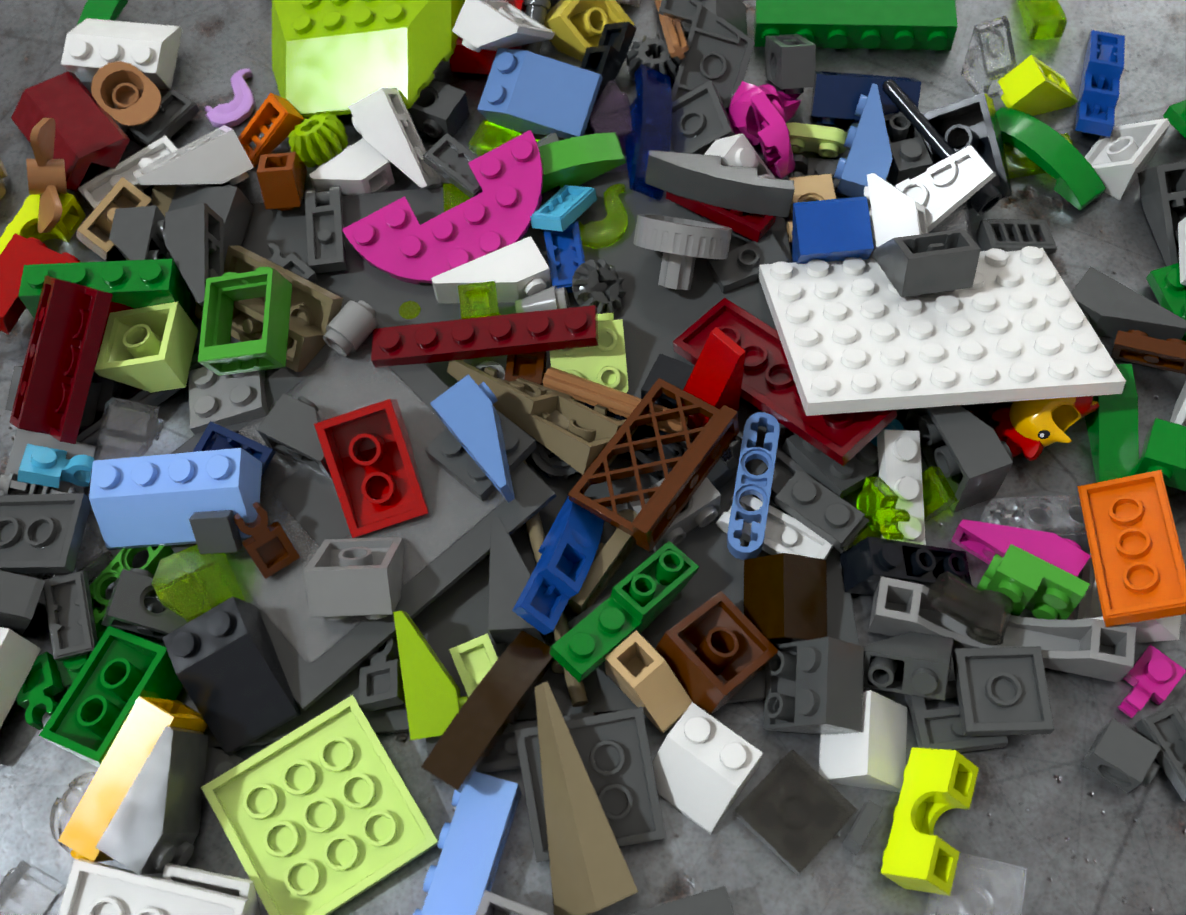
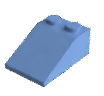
M498 48L477 110L498 129L520 132L531 130L534 134L542 135L556 133L557 137L564 138L584 136L603 77L601 74L530 51Z

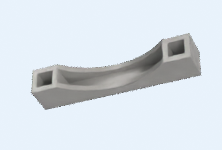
M881 576L873 596L868 632L892 637L908 632L954 638L953 649L1041 646L1044 668L1117 683L1134 667L1136 627L1122 624L1106 627L1103 620L1093 618L1061 620L1002 614L955 601L931 590L923 584Z

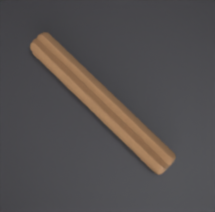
M654 0L657 12H659L662 0ZM658 14L669 55L671 58L678 56L679 60L686 58L685 52L689 50L681 20Z
M553 367L547 369L542 381L543 386L571 395L573 399L592 406L598 404L606 407L607 411L626 418L630 416L642 400L636 396ZM655 403L653 404L655 412L670 409ZM685 416L686 425H688V416ZM680 417L657 422L659 430L668 433L683 431Z

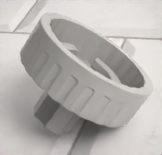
M638 214L633 244L645 249L663 252L658 285L671 289L691 290L696 258L727 259L732 228L685 218Z

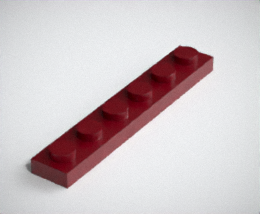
M591 305L375 328L373 330L371 361L375 368H385L396 365L434 363L598 346V313L596 306Z

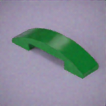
M1002 107L996 111L1004 147L1010 143L1057 180L1053 190L1079 211L1105 192L1106 187L1093 167L1057 131L1033 116L1015 109Z

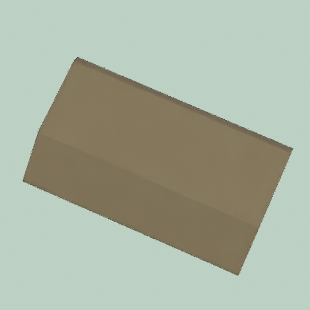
M240 245L228 246L224 273H243L255 271L258 267H271L292 283L286 366L296 372L303 371L326 344L323 340V336L327 332L326 326L341 310L343 298ZM265 297L234 301L232 337L241 342L262 339ZM196 301L194 316L202 320L203 307Z

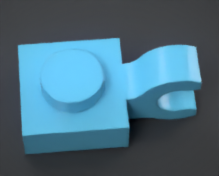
M27 444L18 470L17 481L59 488L60 481H66L77 486L86 487L90 484L94 458L88 455H76L71 459H67L68 451Z

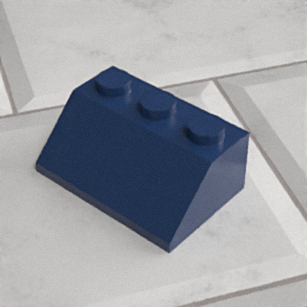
M815 70V87H813L811 115L818 117V123L838 124V118L852 119L851 125L858 126L861 117L854 114L861 94L868 96L872 83L878 85L883 114L887 115L901 111L882 89V85L886 80H893L917 108L922 82L915 78Z

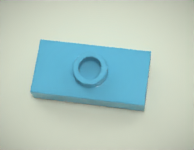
M563 186L530 216L532 228L563 232L597 200L595 188Z

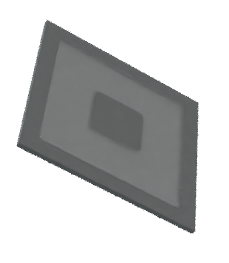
M375 316V319L378 322V326L376 328L387 327L377 316ZM372 332L355 352L350 351L346 357L338 354L325 344L303 371L296 372L286 366L273 373L264 380L267 411L269 414L283 393L295 399L302 396L312 401L319 408L317 413L322 421L387 399L397 400L412 445L429 513L355 538L404 537L401 598L394 612H407L411 619H414L490 554L491 516L499 515L509 536H511L556 497V494L522 461L510 474L515 498L508 503L495 488L482 502L430 459L424 449L447 428L439 419L430 403L447 391L449 387L425 363L374 367L371 361ZM266 417L225 427L267 446L257 431ZM204 432L195 434L171 454L193 452ZM276 451L261 478L260 504L268 514L267 527L278 521L299 554V559L265 579L244 545H242L238 552L200 554L197 544L172 545L170 548L217 605L234 596L257 606L293 698L306 711L394 636L396 629L394 614L381 619H368L365 616H348L336 621H329L324 617H310L304 569L325 539H351L352 536L332 478Z

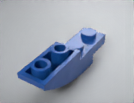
M567 496L538 550L542 555L512 610L542 634L546 635L554 630L569 599L579 593L596 555L604 520L570 501Z

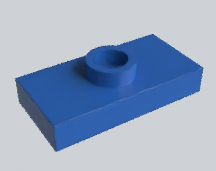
M578 221L573 222L563 232L543 230L552 286L556 285L557 288L566 287L568 293L573 292L572 279L576 269L585 262Z

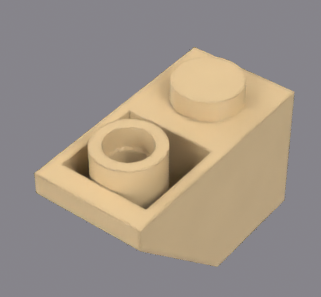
M637 630L605 657L606 674L637 707H642L643 714L662 734L676 723L691 705L692 700L665 659Z

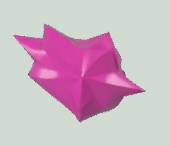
M742 81L734 96L731 97L729 113L727 114L735 135L743 133L752 147L760 143L758 137L759 130L751 103V98L763 91L771 102L773 100L779 102L786 114L785 123L798 110L801 100L796 99L800 94H786L777 91L770 84L755 86Z

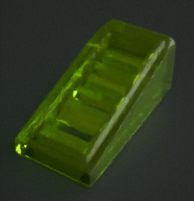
M1017 0L1029 40L1062 37L1067 25V19L1058 0Z

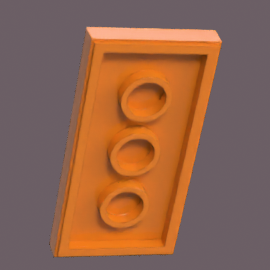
M1156 470L1077 486L1105 626L1110 627L1186 614V568L1162 471Z

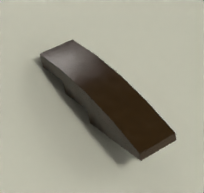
M522 630L472 692L421 767L461 793L483 757L487 758L508 724L511 723L513 725L534 692V687L539 684L553 662L554 658L550 655L551 647Z

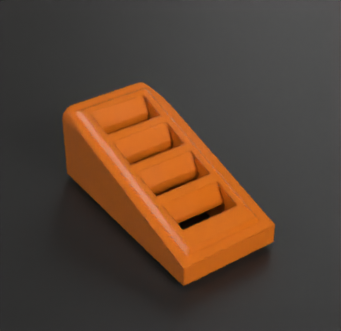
M271 92L238 137L254 168L259 164L261 155L270 154L288 137L291 131L295 130V125L301 124L304 119L287 99ZM252 141L256 145L254 150L249 145Z

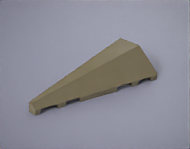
M464 359L453 360L448 363L447 373L458 381L469 374L477 385L485 382L498 400L493 404L495 409L582 475L626 421V419L619 420L607 416L606 407L597 404L594 409H591L573 400L571 395L519 377L516 381L498 378L497 369L486 367L483 372L464 362ZM638 426L631 432V437L638 429ZM614 455L610 459V461L608 462V466H610V464L617 457V455Z
M546 681L535 686L534 690L554 915H587L638 893V889L549 683Z

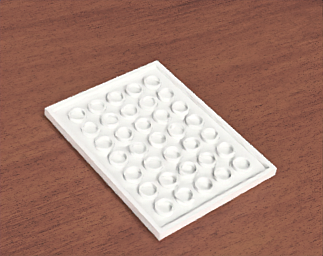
M1027 246L1019 251L1006 252L997 248L980 251L972 288L902 298L874 258L862 260L857 257H849L844 261L832 262L817 259L800 264L779 261L773 264L759 265L758 277L806 416L1122 394L1126 380L1043 248Z

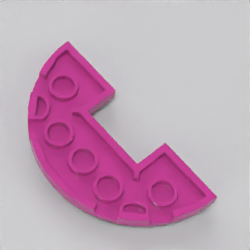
M531 130L468 162L472 173L483 191L482 193L421 225L404 196L343 228L342 231L355 250L370 265L389 274L392 278L418 285L420 282L432 283L431 278L520 241L531 225L530 216L540 208L542 201L543 164Z

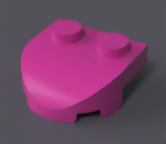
M762 91L751 98L759 130L758 137L766 166L774 176L778 175L782 179L795 169V161L789 138L790 132L784 121L786 114L777 100L771 102Z

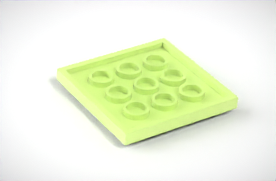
M353 695L201 787L249 879L254 882L255 890L269 915H329L438 845V839Z

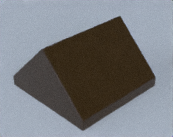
M780 553L744 560V615L770 642L791 643L827 637V567L825 559Z

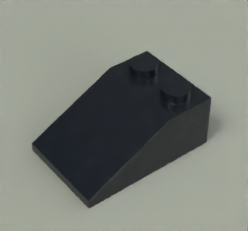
M983 92L923 114L956 153L970 145L975 148L996 174L987 184H993L1002 194L1000 200L1012 196L1003 139L993 99ZM922 137L933 165L942 161L939 155ZM969 198L949 216L974 209L970 204L971 199Z
M233 596L162 637L177 677L226 755L235 753L301 715L257 606Z

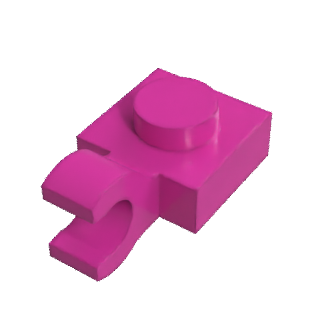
M1150 644L1135 662L1134 667L1123 678L1133 688L1120 703L1118 709L1132 719L1138 711H1141L1149 699L1159 706L1165 701L1186 673V670Z

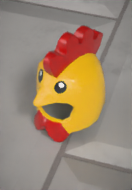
M1093 396L1013 401L1010 408H1001L992 414L993 421L998 424L994 431L1000 441H1004L1009 446L1012 457L1023 453L1028 461H1034L1042 453L1043 448L1056 442L1070 443L1072 440L1065 434V431L1082 417L1097 410L1100 405L1098 402L1092 401Z

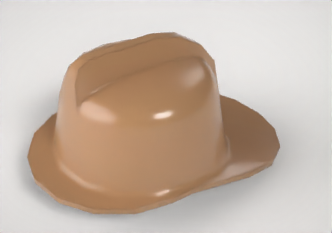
M121 61L111 62L101 67L93 76L91 83L92 96L98 105L118 123L125 126L142 125L151 120L159 111L162 102L161 92L148 77L132 64Z

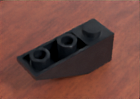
M868 536L840 554L845 592L874 596L881 576L923 584L937 593L969 591L973 589L965 551Z

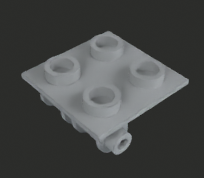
M17 428L5 473L0 475V495L84 493L85 487L66 481H60L59 488L17 481L18 470L27 444L68 451L67 459H71L76 455H88L94 458L96 446L76 442V444L60 442L51 435Z

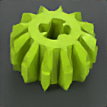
M324 112L320 115L314 114L309 119L304 118V121L301 124L295 125V130L291 131L288 135L291 152H296L307 167H314L317 164L320 166L342 153V149L346 148L349 144L347 141L348 136L345 132L346 129L342 122L338 120L336 115L329 112Z

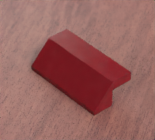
M70 71L25 89L11 117L29 142L31 131L43 118L55 119L56 130L53 159H64L66 188L77 191L91 162L115 169L130 141L110 115L98 105L79 78Z
M45 275L9 421L18 429L50 434L60 442L76 444L113 294Z

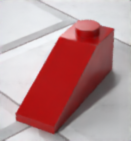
M714 328L709 334L684 391L718 409L726 405L738 411L746 351L719 328ZM701 413L689 415L687 427L689 429L704 427L710 418Z

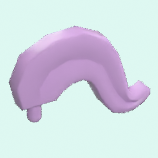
M249 68L239 70L231 77V86L234 92L232 101L218 104L215 108L205 107L207 119L213 127L220 128L224 125L227 127L239 125L253 113L256 107L252 91L245 81L247 78L252 77V72Z

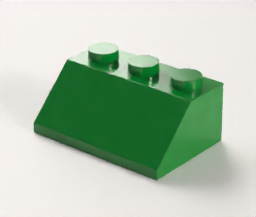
M108 626L39 736L99 768L139 696L176 700L182 690L183 685L175 673L166 647Z

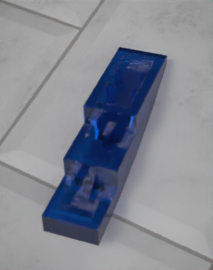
M641 64L634 73L637 97L630 105L632 131L625 139L629 185L631 190L660 201L664 196V190L646 184L645 176L649 150L670 152L672 134L670 76Z

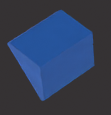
M866 196L793 203L792 263H808L810 260L817 259L826 262L844 261L849 257H857L862 260L869 259L874 250Z

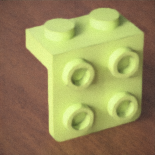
M614 313L598 314V346L549 351L551 367L624 393L628 392L623 319L614 320Z

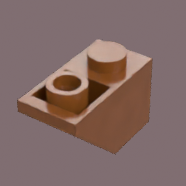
M296 152L261 155L257 176L265 209L286 211L294 207H301L307 168Z

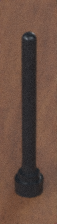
M886 80L882 85L885 94L943 160L955 154L956 152L893 80ZM986 184L970 197V204L978 214H983L1000 201L1002 194L993 184Z

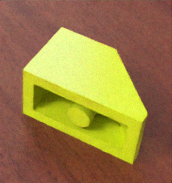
M1030 55L998 81L1004 93L1001 95V99L1005 106L1031 116L1071 107L1078 102L1065 78L1033 55Z

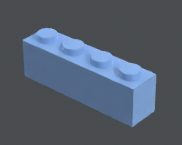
M474 771L461 793L456 790L454 791L452 806H455L456 810L452 822H445L440 832L438 848L442 849L437 866L431 865L427 871L423 891L428 893L422 910L416 909L413 915L476 914L484 891L491 892L522 795L519 784Z

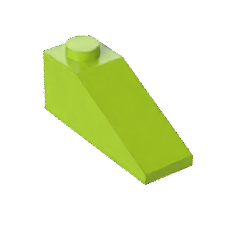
M404 611L393 612L410 740L441 736L465 704L468 696L461 697L460 688L409 614Z

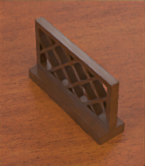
M658 378L568 493L569 500L636 539L638 546L651 552L738 435V411L726 405L718 409ZM663 393L676 400L677 408L655 412L653 404ZM701 413L710 418L704 427L687 429L685 416ZM680 417L683 431L660 436L657 422ZM653 423L655 437L632 442L631 432L636 426ZM681 441L686 442L687 450L683 456L665 460L662 445ZM658 446L661 461L637 465L634 451ZM630 452L632 467L609 471L608 462L614 455ZM663 470L665 479L660 486L642 490L639 475ZM635 476L638 491L614 495L613 480ZM607 482L610 497L592 500L583 495L590 485ZM650 498L649 501H648V502L646 503V505H645V500H644V499ZM640 500L642 510L633 522L618 515L616 505Z

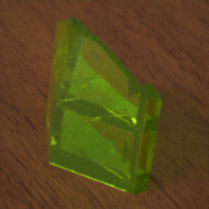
M197 544L161 559L151 583L161 604L184 618L187 623L233 596L245 601L224 553L200 554Z

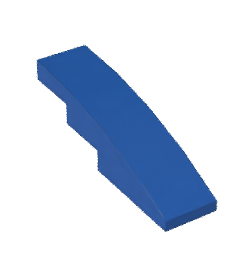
M1091 30L1080 84L1075 131L1105 137L1111 136L1114 127L1115 106L1119 98L1120 77L1124 69L1125 36Z

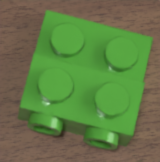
M1010 544L1003 557L998 554L994 555L975 591L982 594L979 601L986 604L989 610L993 612L1020 616L1024 608H1026L1036 618L1067 620L1084 598L1090 583Z

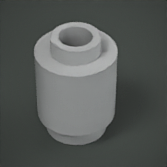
M349 300L326 326L327 332L323 336V340L335 352L346 357L350 351L355 352L378 326V322L375 319L376 311L362 300L358 302Z

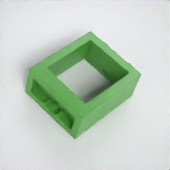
M258 267L255 271L243 273L226 272L222 276L206 278L198 363L218 376L286 367L292 283L271 267ZM265 297L262 339L230 343L234 301Z

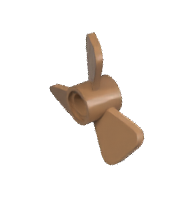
M43 118L33 127L30 134V144L35 159H26L29 195H40L39 233H50L59 222L62 215V204L58 194H67L64 159H53L56 130L54 118Z

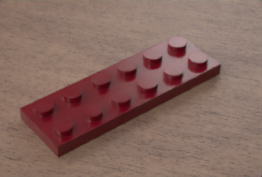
M725 297L672 342L674 352L695 365L710 332L716 327L719 328L746 351L740 396L761 411L773 415L780 424L842 466L846 465L897 417V410L806 416L777 330Z

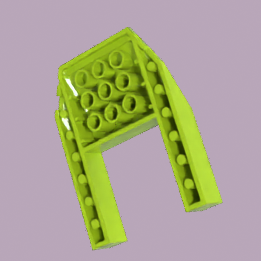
M272 0V69L280 97L287 99L303 118H311L314 114L320 115L324 112H329L333 115L352 114L349 109L350 105L381 88H397L406 108H411L420 97V92L435 78L433 74L435 68L441 61L447 62L453 55L458 35L452 32L465 0Z

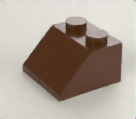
M722 591L718 592L665 632L655 648L665 659L692 702L710 715L714 714L732 699L778 653L777 648Z

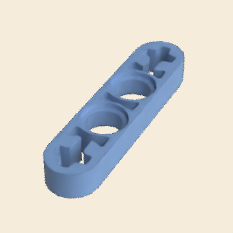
M766 412L752 414L744 425L727 533V548L730 554L740 560L757 557L761 553L764 543L780 433L778 420ZM759 426L766 427L767 432L763 448L756 447ZM752 459H759L766 463L768 469L761 475H753L746 470L745 465ZM755 495L762 501V506L756 511H747L741 507L739 501L743 496ZM744 522L752 523L750 539L752 541L749 542L748 547L740 546L741 542L738 539L742 536Z

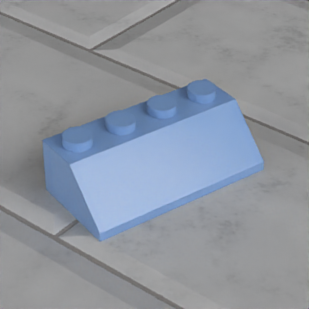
M242 448L93 461L89 501L106 548L116 550L122 548L197 544L189 522L194 512L232 510L233 514L238 513L244 522H254L257 518V512L252 504L255 502L260 504L262 462ZM238 528L241 540H246L252 536L244 534Z

